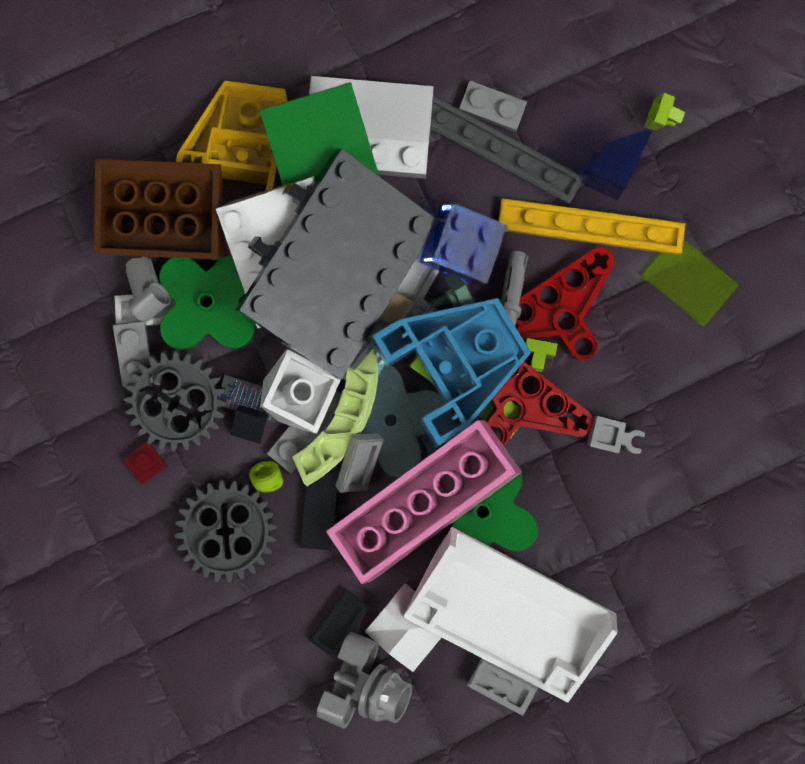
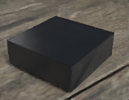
M239 405L235 413L231 435L260 444L264 436L269 414Z

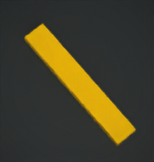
M502 198L497 230L681 255L686 223Z

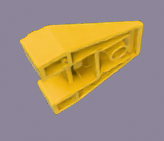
M224 81L178 151L176 162L221 164L222 179L267 185L266 190L283 186L259 110L287 102L285 89Z

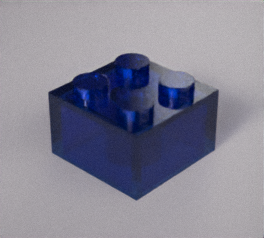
M453 202L439 204L435 218L440 222L425 244L419 263L448 275L456 273L461 280L473 285L487 284L507 225Z

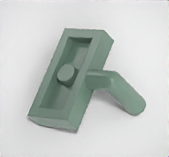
M456 273L445 278L449 290L429 302L439 311L450 304L455 308L474 303L465 283Z

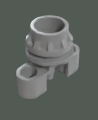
M350 632L346 636L337 657L344 660L342 668L334 674L336 683L332 692L324 691L317 709V717L344 729L350 723L359 702L358 713L361 717H369L376 722L388 720L397 723L402 718L409 704L412 685L403 681L398 672L392 669L389 670L383 664H379L370 673L378 653L379 644L362 635Z

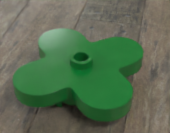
M232 255L219 259L208 271H204L195 261L189 258H171L162 266L159 275L160 284L175 301L174 307L164 316L160 325L161 336L167 345L175 350L179 349V351L190 350L197 346L206 335H211L228 349H240L252 341L255 334V323L236 310L240 300L245 296V291ZM211 297V306L203 307L201 305L202 299Z
M522 473L454 521L452 527L489 547L493 542L512 551H521L530 547L538 536V523L532 513L515 504V498L523 483ZM480 506L488 508L489 514L486 518H481L478 515V508Z

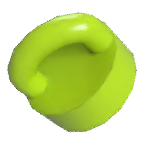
M273 461L260 462L250 470L249 477L251 483L259 492H273L283 485L279 466Z

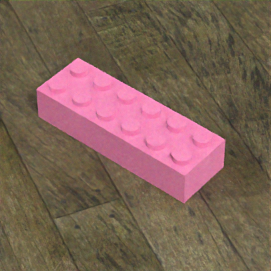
M477 420L326 532L361 584L368 583L521 474L522 471L485 420Z

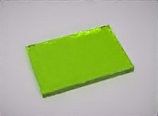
M685 239L683 240L681 255L661 253L642 275L646 281L654 285L703 327H705L739 286L735 280L731 279Z

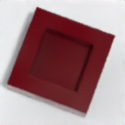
M148 441L123 459L141 485L147 483L168 466L152 444H148Z

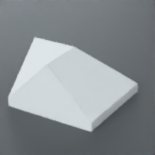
M287 349L263 380L260 407L278 422L317 434L340 380L310 360Z
M404 583L365 632L388 654L414 672L442 637L403 618L415 593L412 588Z

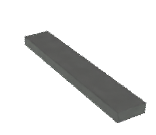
M433 96L430 131L570 205L584 179L582 175Z

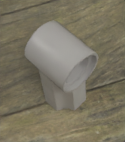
M143 256L141 258H132L125 265L133 298L129 300V308L138 320L148 322L170 304L171 298L167 290L158 283L151 259Z

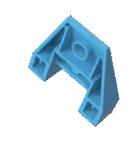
M498 298L400 319L374 334L371 338V342L387 367L408 354L415 352L446 403L420 420L435 448L468 428L531 353Z

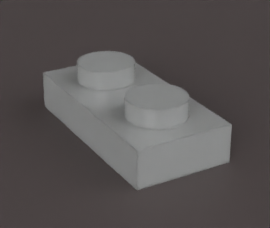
M470 81L459 110L472 117L516 133L527 101Z
M136 321L113 325L123 387H126L128 383H136L131 378V374L133 371L142 374L139 369L141 362L151 366L149 362L151 354L146 322ZM150 373V383H154V379L152 377V374Z

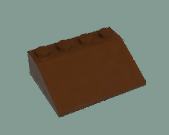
M95 159L94 254L210 260L224 258L226 254V237L216 208L224 205L221 164Z

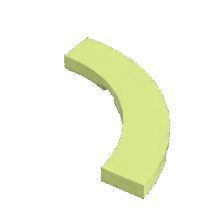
M372 331L367 338L369 342H371V338L373 336ZM375 347L355 370L351 367L348 368L345 389L342 391L340 401L334 413L335 416L327 429L322 431L306 448L292 456L302 481L307 486L323 477L345 457L351 435L361 434L367 423L375 400L378 383V357Z

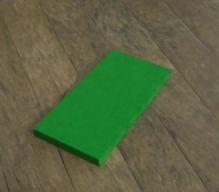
M351 82L259 110L282 185L313 176L317 182L337 149H343L379 176Z

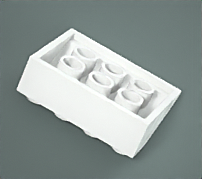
M311 76L309 94L348 82L352 83L379 175L426 179L434 86Z
M313 176L296 181L295 183L306 189L309 185L314 187L316 181ZM287 184L230 201L216 208L245 294L262 269V266L258 264L261 257L247 248L255 236L261 237L262 242L267 245H273L275 241H280L297 214L295 209L298 205L293 202L291 196L282 194Z

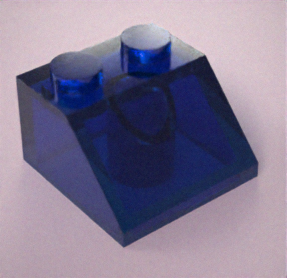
M644 130L606 143L600 153L594 150L583 172L584 175L588 176L584 185L618 200L625 190L652 132Z

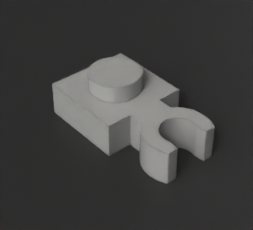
M593 416L594 421L586 446L619 453L622 445L627 452L641 453L642 449L633 447L631 440L634 436L645 437L644 432L634 429L624 432L626 423Z

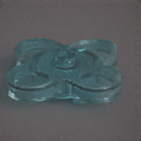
M378 364L376 396L370 416L361 434L379 433L382 436L383 443L378 455L380 466L388 475L400 478L420 463L421 453L417 438L427 434L420 420L446 403L439 394L433 391L407 394L400 373L392 366L387 367L385 364ZM387 415H394L397 422L394 426H387L384 420Z

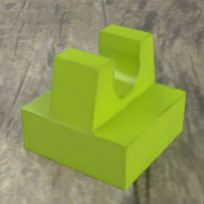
M663 93L654 98L644 126L654 131L665 125L673 128L676 124H681L685 112L673 106L674 96Z
M527 338L525 343L531 352L530 366L537 372H542L545 359H553L556 356L558 344Z

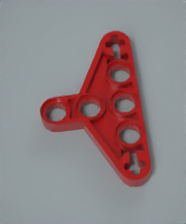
M597 247L520 297L519 303L529 306L532 311V316L529 320L520 321L517 319L516 321L517 330L524 341L527 338L537 340L559 337L575 360L587 361L596 354L598 343L583 319L613 268L614 256L608 249ZM597 254L599 258L605 256L607 258L604 264L606 269H602L600 266L596 267L590 272L595 277L589 280L587 270L580 264L584 262L587 268L595 261L594 255ZM570 271H578L583 277L582 284L578 287L569 286L566 282V274ZM546 287L553 288L557 293L556 302L553 304L544 303L540 298L542 289ZM569 313L573 316L574 326L572 329L564 330L558 326L557 318L560 314ZM585 338L591 343L592 350L590 354L582 356L576 352L575 342L578 339Z
M526 362L519 366L490 400L493 410L485 419L490 427H498L501 432L500 442L503 446L519 426L582 437L591 432L594 421L589 411ZM528 376H533L538 383L536 391L532 394L525 393L522 388V382ZM551 395L559 396L562 401L560 410L555 413L550 412L546 406L547 399ZM510 401L516 402L519 406V414L513 419H509L504 415V406ZM567 411L575 417L583 416L581 421L584 427L573 429L575 423L569 417H563V422L558 418L564 416Z

